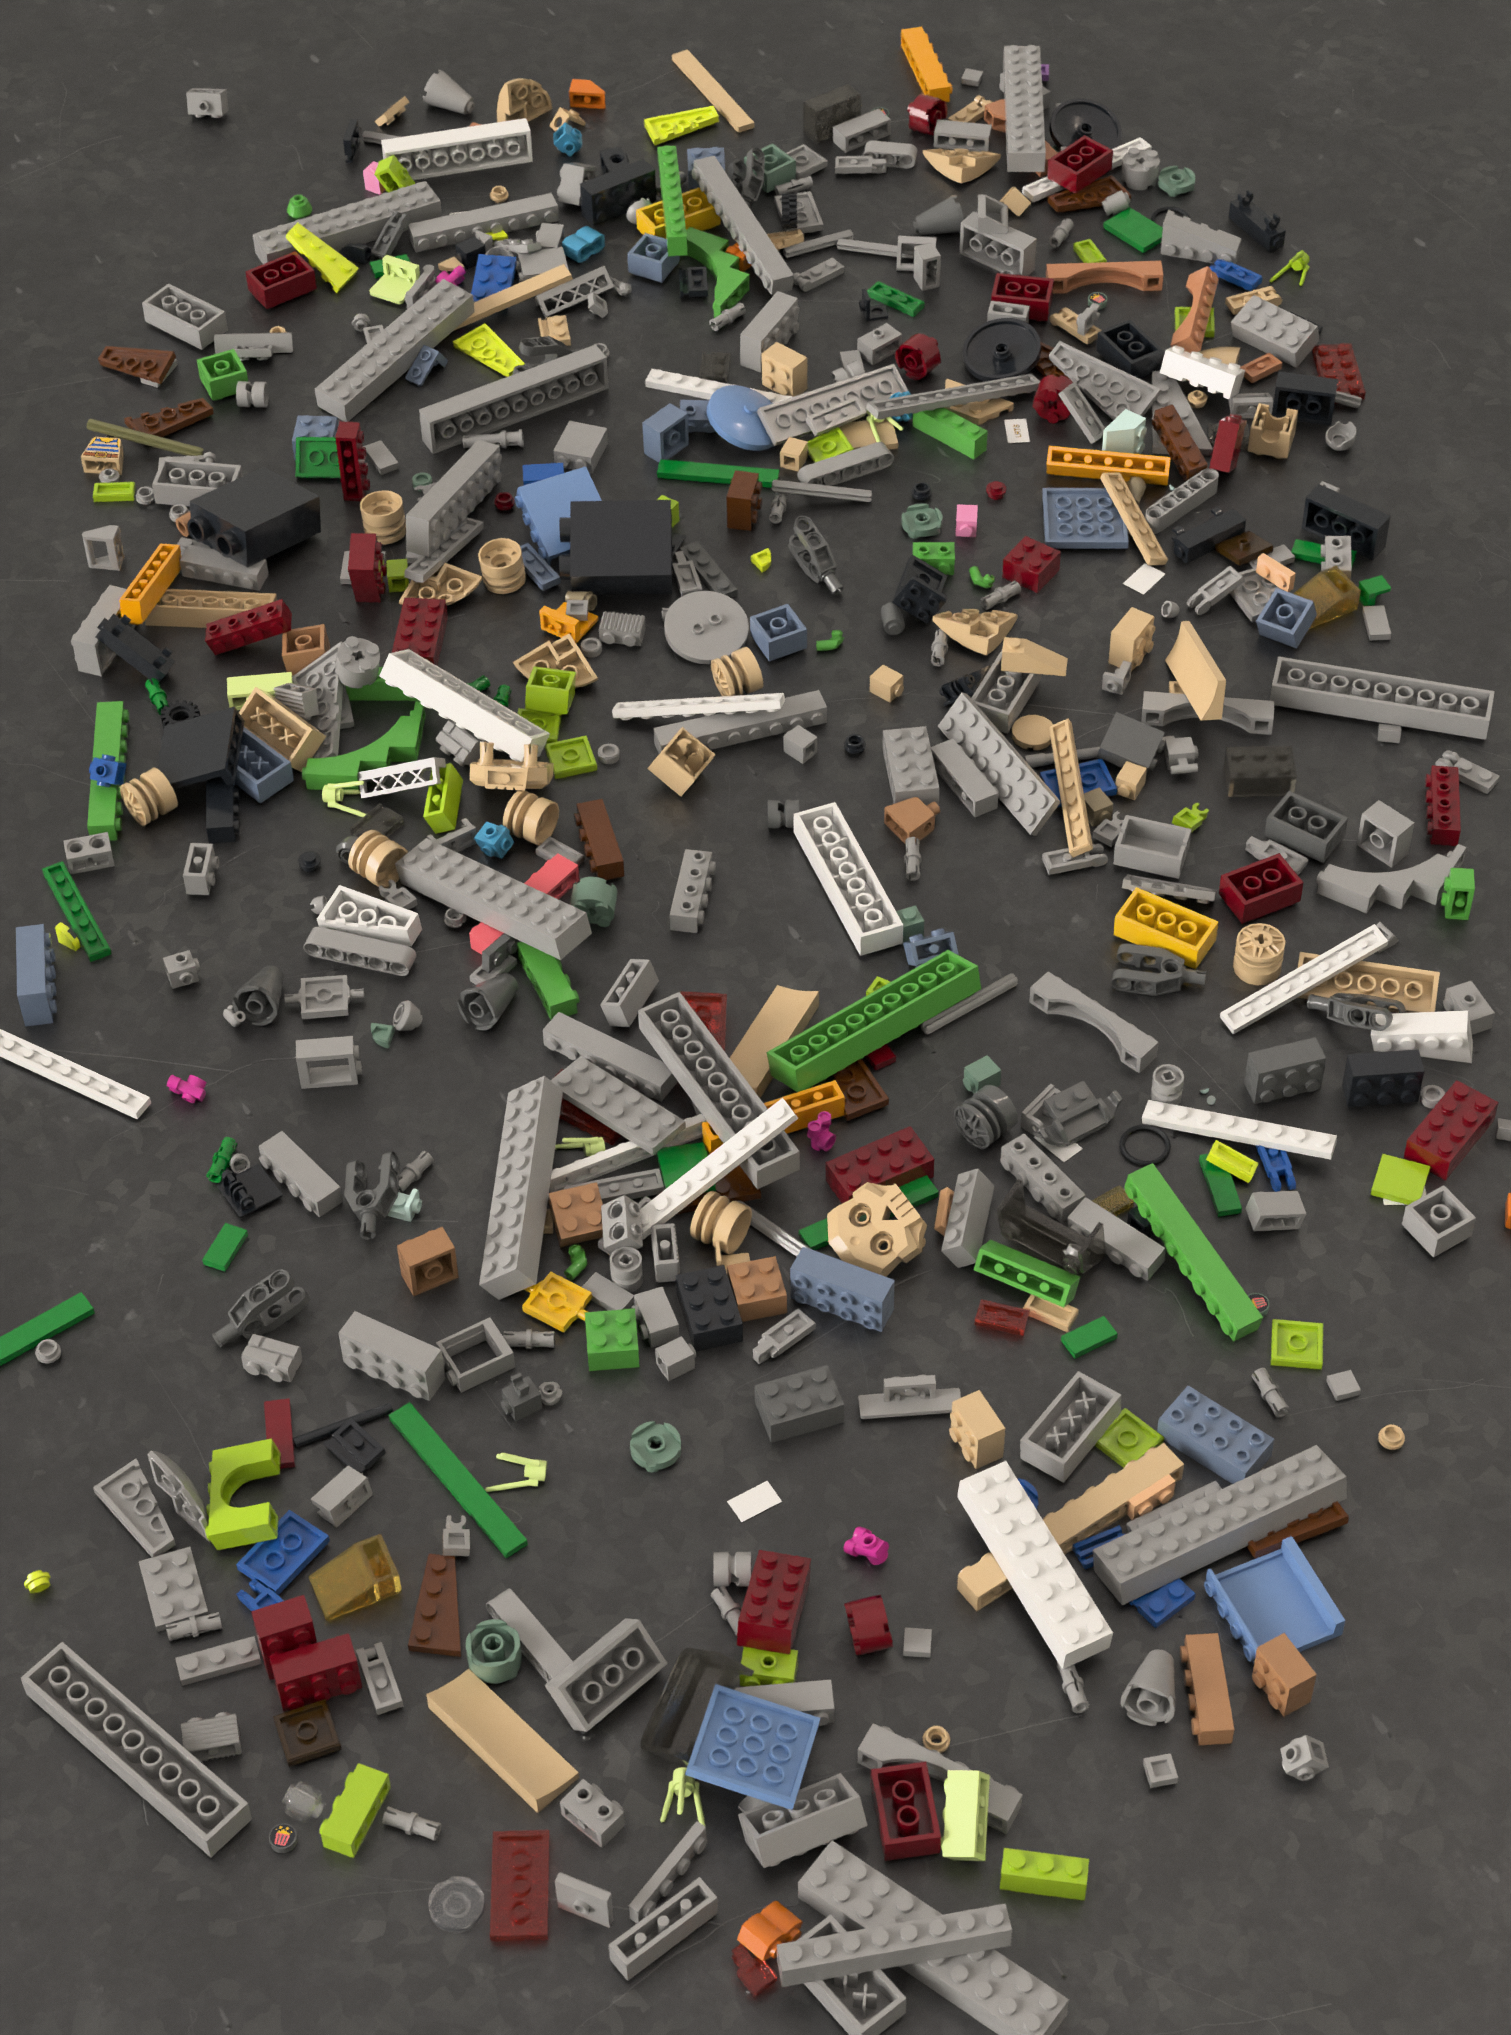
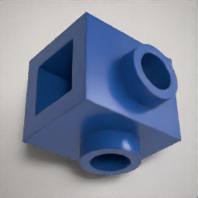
M102 754V758L94 757L89 767L90 779L96 780L97 785L110 787L111 784L123 785L127 763L115 761V756Z

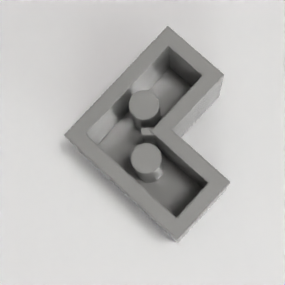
M577 162L564 163L560 170L561 184L557 189L558 201L581 205L580 184L595 178L597 167Z

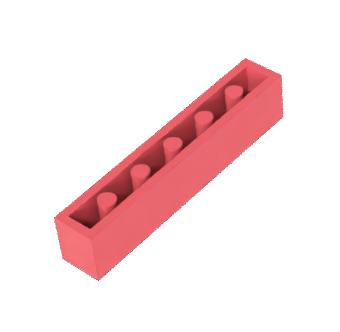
M557 853L540 870L533 873L524 884L559 900L573 887L575 882L579 881V867L576 863ZM481 922L479 925L474 926L469 933L471 949L482 955V952L504 933Z

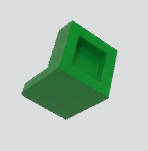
M1382 575L1359 581L1357 598L1363 606H1375L1376 596L1390 592L1391 587Z

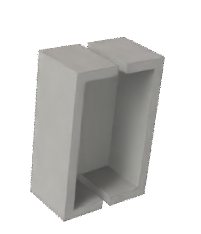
M1126 815L1115 844L1113 864L1179 879L1190 847L1192 829Z

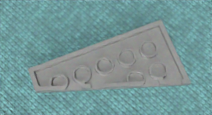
M1061 341L1058 342L1049 354V360L1072 382H1075L1113 421L1125 409L1144 416L1160 395L1159 388Z
M1152 371V385L1160 389V395L1152 404V420L1155 410L1173 404L1201 454L1212 456L1213 448L1177 380L1161 374L1160 371ZM1152 426V454H1169Z
M339 642L292 677L294 684L316 688L319 714L312 716V719L307 720V722L326 735V738L316 751L314 758L338 756L344 684L339 680V676L335 672L337 650L343 642Z

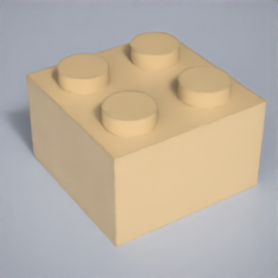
M776 342L762 353V385L781 395L792 397L800 395L807 390V357Z
M1133 607L1130 608L1111 631L1109 664L1120 668L1123 661L1131 662V672L1136 666L1141 664L1143 657L1146 653L1151 652L1154 645L1152 641V635L1155 631L1153 615Z
M978 1390L953 1401L949 1432L953 1441L958 1442L962 1447L965 1459L968 1462L971 1461L974 1467L978 1469L1003 1458L1005 1427L981 1391Z

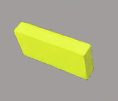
M1217 1140L1212 1145L1206 1158L1207 1161L1247 1183L1251 1181L1259 1164Z

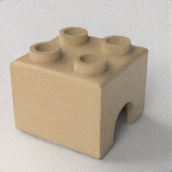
M1259 403L1250 428L1248 452H1253L1257 455L1274 456L1278 459H1287L1296 431L1298 410L1287 408L1284 417L1276 418L1270 414L1269 405Z
M681 727L647 769L679 796H682L716 754Z

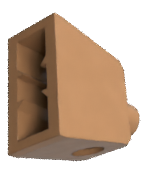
M913 797L885 807L884 823L904 844L905 840L909 837H916L920 841L935 829V816L940 813V808L936 802L925 805L918 797Z

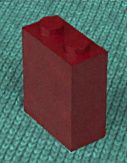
M1230 414V416H1226L1219 421L1209 468L1224 472H1231L1236 468L1247 420L1242 419L1241 415Z

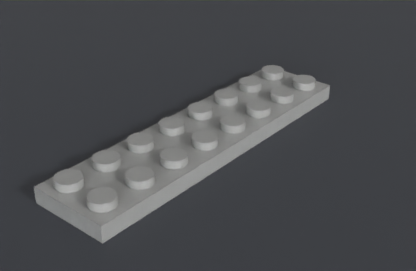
M891 364L761 407L757 413L773 445L776 446L785 443L789 437L797 439L812 434L813 432L805 421L807 416L855 396L858 397L867 412L868 402L889 399L894 393L907 392L908 389L895 364Z
M961 692L938 725L939 729L949 740L953 738L958 745L963 747L965 754L974 760L976 767L985 773L991 785L998 789L999 799L1030 835L1036 836L1061 801L969 695Z

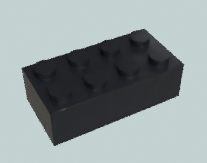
M642 159L581 183L582 216L595 226L627 213L629 207L633 203L640 201L641 198L645 200L648 198L651 203L657 201L655 169Z
M1318 484L1306 496L1302 529L1324 539L1325 536H1351V550L1357 551V554L1370 560H1374L1386 547L1391 516Z

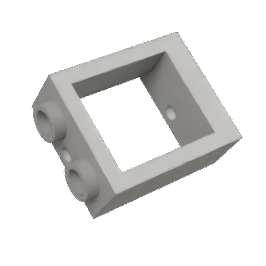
M353 1036L296 1040V1062L301 1089L358 1084V1075H362L361 1060L357 1061V1059H360L359 1045H354ZM348 1058L349 1065L310 1068L309 1061Z
M490 1317L436 1342L437 1348L442 1351L443 1365L447 1370L448 1380L452 1386L456 1385L461 1393L515 1368L514 1353ZM487 1341L496 1358L461 1374L450 1357Z

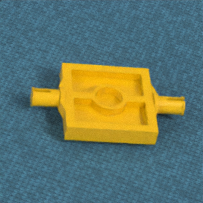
M550 1271L544 1280L524 1289L530 1293V1296L522 1305L523 1312L565 1333L573 1321L578 1318L585 1321V1312L588 1311L584 1310V1308L592 1299V1292Z

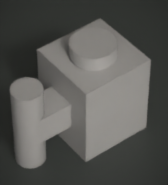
M1192 738L1165 739L1164 758L1171 775L1198 772L1197 763L1194 764L1195 759L1198 758V748L1196 745H1193Z

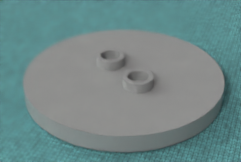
M697 591L686 594L670 606L665 616L664 633L669 646L679 656L691 662L711 664V660L721 659L723 655H727L731 659V653L743 648L748 637L749 624L745 611L735 600L718 592Z

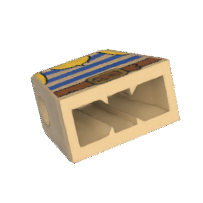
M110 435L92 438L81 456L84 473L100 474L105 469L111 468L117 470L119 475H122L124 451L121 439Z

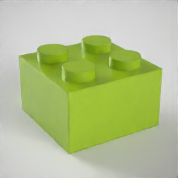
M534 666L526 685L525 709H530L534 712H552L556 715L568 714L575 695L576 672Z

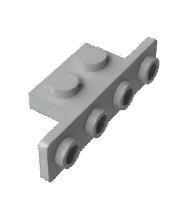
M291 332L214 335L216 354L234 349L241 361L249 360V357H257V360H267L273 353L293 352Z
M935 1375L884 1379L883 1393L858 1396L860 1418L871 1419L952 1413V1402L960 1399L961 1394L959 1388L936 1389Z

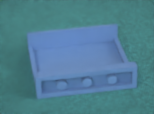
M586 466L517 488V495L515 496L516 506L521 508L523 521L531 529L530 535L532 541L536 542L539 547V555L549 566L551 559L570 553V542H560L559 531L560 517H570V501H602Z
M1292 1536L1282 1540L1281 1549L1216 1575L1212 1569L1207 1570L1206 1581L1204 1582L1205 1590L1210 1597L1213 1596L1219 1614L1222 1618L1227 1619L1233 1637L1236 1640L1239 1639L1243 1646L1245 1657L1248 1661H1252L1253 1664L1257 1647L1283 1633L1286 1634L1299 1652L1343 1634L1345 1619Z

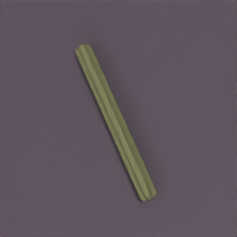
M89 419L87 422V429L185 456L203 455V448L95 419Z

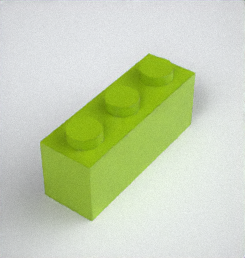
M452 763L446 764L445 768L439 769L441 784L428 787L423 817L435 834L456 828L463 779ZM432 770L430 780H433Z
M358 1763L354 1772L351 1771L348 1774L342 1795H338L335 1798L332 1806L333 1811L329 1819H324L320 1827V1835L325 1848L352 1858L355 1857L391 1789L387 1773Z
M1004 1848L1000 1890L1085 1901L1089 1859Z

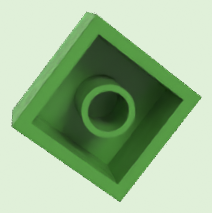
M234 349L197 359L200 379L212 401L236 394L238 381H248L247 371Z
M635 1308L585 1312L589 1371L640 1367Z

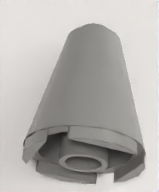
M438 70V74H432L424 89L427 92L426 97L423 96L425 103L462 114L472 112L475 106L473 97L444 71Z
M1152 1650L1149 1652L1122 1693L1121 1706L1126 1708L1128 1711L1127 1715L1132 1720L1140 1724L1156 1726L1157 1722L1165 1721L1164 1724L1168 1723L1174 1716L1176 1710L1174 1659L1171 1654L1164 1650Z

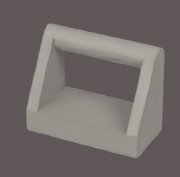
M978 195L977 233L1006 234L1008 232V206L987 195ZM986 213H1000V222L986 216Z
M898 236L896 270L914 271V264L901 263L902 251H914L915 246L933 243L936 247V237Z
M1238 393L1228 399L1231 414L1241 415L1242 418H1254L1258 404L1261 403L1269 405V412L1272 415L1273 398L1269 393Z
M109 525L83 532L82 538L88 566L96 569L119 571L125 558L119 526ZM92 541L106 542L108 555L95 558Z

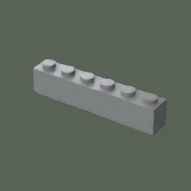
M560 1012L543 1029L544 1045L550 1050L566 1055L571 1060H577L582 1056L631 1088L644 1093L649 1098L662 1102L677 1084V1079L663 1061Z

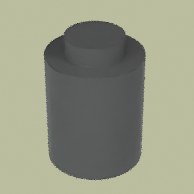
M892 602L885 604L881 608L884 631L889 635H898L905 629L902 609Z

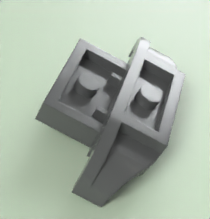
M1083 1080L1044 1100L1043 1106L1054 1121L1047 1128H1038V1133L1048 1144L1069 1146L1105 1128L1115 1115L1123 1099L1117 1090L1112 1091L1103 1100L1101 1097L1096 1099Z

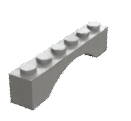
M1144 691L1141 722L1144 724L1165 726L1181 719L1199 718L1185 694ZM1224 697L1222 719L1219 720L1239 726L1249 733L1271 735L1274 720V701Z
M1047 972L1030 987L1029 1003L1046 1014L1070 1016L1095 1026L1113 1043L1119 1054L1120 1061L1136 1072L1140 1073L1157 1057L1158 1041L1152 1036L1145 1034L1133 1024L1126 1022L1116 1013L1109 1011L1097 1001L1081 993L1080 990L1065 983L1061 978Z
M874 1723L858 1748L857 1763L869 1769L926 1762L929 1776L944 1783L948 1777V1770L973 1771L962 1762L949 1760L936 1750H928L920 1746L915 1740L903 1738L895 1734L890 1728L886 1726L880 1727ZM990 1777L987 1825L1007 1835L1021 1809L1022 1794L1014 1787L1004 1786Z

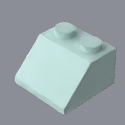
M1125 409L1104 429L1102 451L1141 454L1145 448L1146 418Z

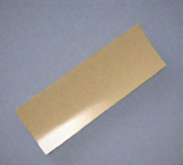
M167 589L146 618L145 625L206 628L207 623L277 601V595L275 593Z
M1181 621L1177 640L1165 661L1200 720L1222 719L1226 679L1190 621Z
M1300 952L1298 968L1320 955ZM1360 961L1297 998L1308 999L1311 994L1328 998L1336 993L1366 994L1398 1000L1404 1004L1406 1013L1435 1012L1440 972ZM1367 1002L1366 1004L1376 1006L1373 1002ZM1389 1006L1388 1010L1390 1012L1399 1013L1396 1006Z
M777 985L731 1055V1061L759 1098H761L773 1079L770 1074L766 1052L804 1031L819 1007V991H799Z
M470 1669L441 1688L426 1694L429 1709L537 1813L579 1778V1772Z

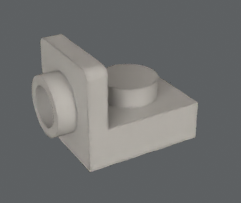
M1123 661L1121 667L1116 668L1114 674L1104 672L1102 689L1123 695L1131 679L1132 663Z

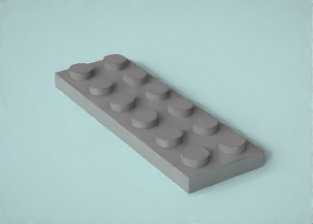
M582 1056L550 1080L563 1090L562 1098L652 1155L686 1128V1123L683 1119Z

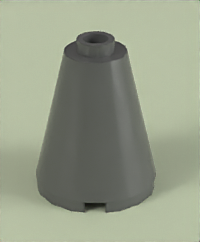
M957 195L950 196L916 216V221L913 222L915 232H919L920 235L960 233L961 222L964 220L960 203H955L954 200L957 198Z
M271 965L259 971L236 991L232 1002L234 1011L244 1012L246 1019L252 1021L251 1024L256 1026H264L271 1023L277 1016L284 979L282 971Z
M504 973L464 989L460 993V999L457 1003L464 1020L468 1024L472 1022L477 1025L475 1028L478 1030L492 1028L517 993V980L510 974Z

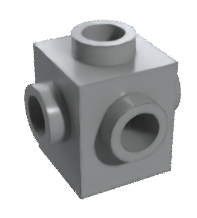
M190 950L163 958L165 971L172 989L199 981L197 972L201 971L198 959L192 957Z
M1308 1735L1295 1738L1290 1744L1280 1749L1283 1759L1282 1766L1286 1774L1299 1780H1310L1315 1774L1329 1767L1323 1742Z

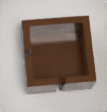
M735 470L726 496L727 528L751 531L753 524L757 523L758 510H761L763 499L759 497V494L762 492V482H759V473Z

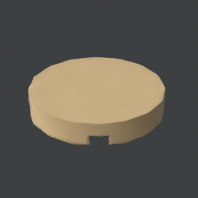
M1039 715L1020 717L1012 726V739L1018 746L1027 750L1028 747L1033 748V750L1047 748L1052 744L1049 726H1052L1053 723Z

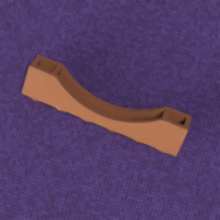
M1004 99L986 104L984 121L992 125L993 130L1006 133ZM1046 141L1045 172H1035L1039 177L1048 174V160L1058 154Z
M1161 261L1047 264L1046 278L1054 279L1053 294L1068 293L1078 287L1094 283H1117L1135 287L1142 291H1160L1163 285V269Z
M1209 266L1188 276L1186 287L1193 295V304L1186 319L1174 332L1171 347L1180 346L1185 349V352L1189 353L1201 351L1218 283L1217 274L1212 272Z

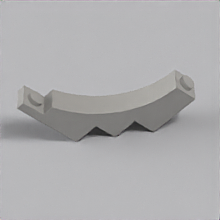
M1458 844L1453 852L1449 851L1447 857L1436 854L1419 865L1393 872H1359L1329 864L1317 876V894L1366 914L1376 899L1399 909L1403 908L1410 895L1436 905L1441 898L1442 892H1445L1444 879L1449 877L1450 868H1460L1463 864L1466 847Z

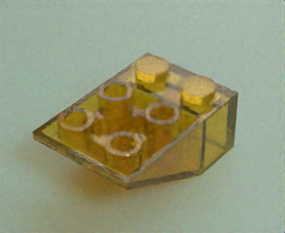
M1337 566L1319 572L1293 594L1314 601L1317 616L1310 626L1312 628L1357 610L1361 590Z
M381 1534L353 1544L309 1576L326 1621L402 1592L399 1574Z

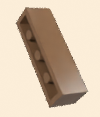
M1218 1633L1186 1635L1184 1646H1180L1181 1662H1186L1187 1670H1184L1185 1686H1190L1191 1694L1187 1696L1189 1711H1194L1195 1717L1191 1720L1192 1733L1198 1736L1199 1745L1230 1744L1233 1740L1234 1724Z

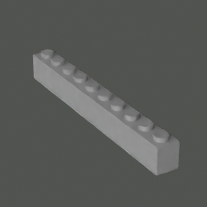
M711 156L694 160V166L691 171L693 179L697 181L700 190L705 193L708 202L715 208L716 214L720 216L724 226L730 231L731 237L738 243L740 251H743L748 263L753 266L756 275L761 278L764 287L768 289L771 295H774L777 291L786 292L792 290L794 274L716 157Z

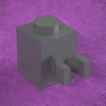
M520 1372L511 1376L512 1384L502 1389L503 1400L500 1403L504 1412L507 1415L511 1414L516 1422L542 1409L541 1393L529 1376L523 1378Z

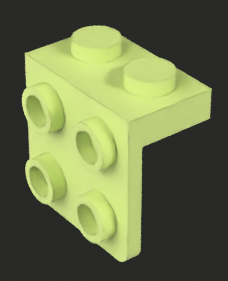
M385 255L382 259L384 275L370 289V295L396 304H402L405 301L406 292L411 289L414 282L420 277L419 265Z

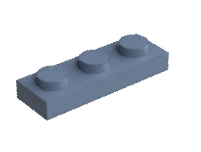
M529 543L520 546L525 572L542 591L561 583L560 576Z

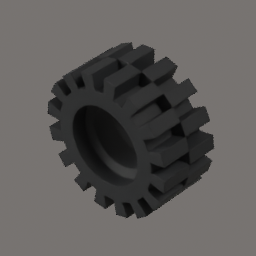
M797 193L782 194V228H797Z
M179 700L175 701L176 704L168 703L169 707L165 706L163 708L164 711H161L163 730L167 725L181 722L176 721L177 719L187 718L185 720L199 717L200 711L196 704L193 705L191 701L187 704L186 700H182V703H179Z

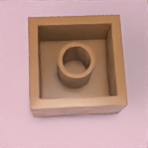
M324 624L291 629V631L283 633L282 658L286 671L292 672V676L330 650V642Z
M597 1182L549 1193L548 1204L560 1247L603 1237L601 1213L603 1203Z
M443 1227L430 1230L419 1237L406 1240L402 1244L397 1245L401 1276L413 1296L459 1278L455 1247Z
M776 1256L727 1265L728 1279L742 1322L787 1313V1294Z
M1283 1633L1257 1647L1252 1678L1256 1686L1260 1689L1262 1688L1268 1695V1700L1272 1707L1278 1709L1285 1717L1310 1703L1317 1674L1286 1634Z

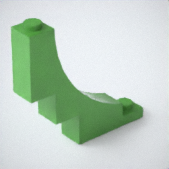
M689 227L686 230L687 255L702 263L711 272L716 281L715 301L713 303L715 318L723 310L734 307L750 290L749 274L739 271V257L726 253V249L729 247V240Z
M416 701L414 710H410V716H401L385 735L364 748L334 757L308 758L306 767L302 769V780H306L307 789L323 790L324 785H328V783L338 784L359 781L358 772L391 766V762L418 761L426 720L425 707L421 705V701ZM360 785L343 789L359 790Z

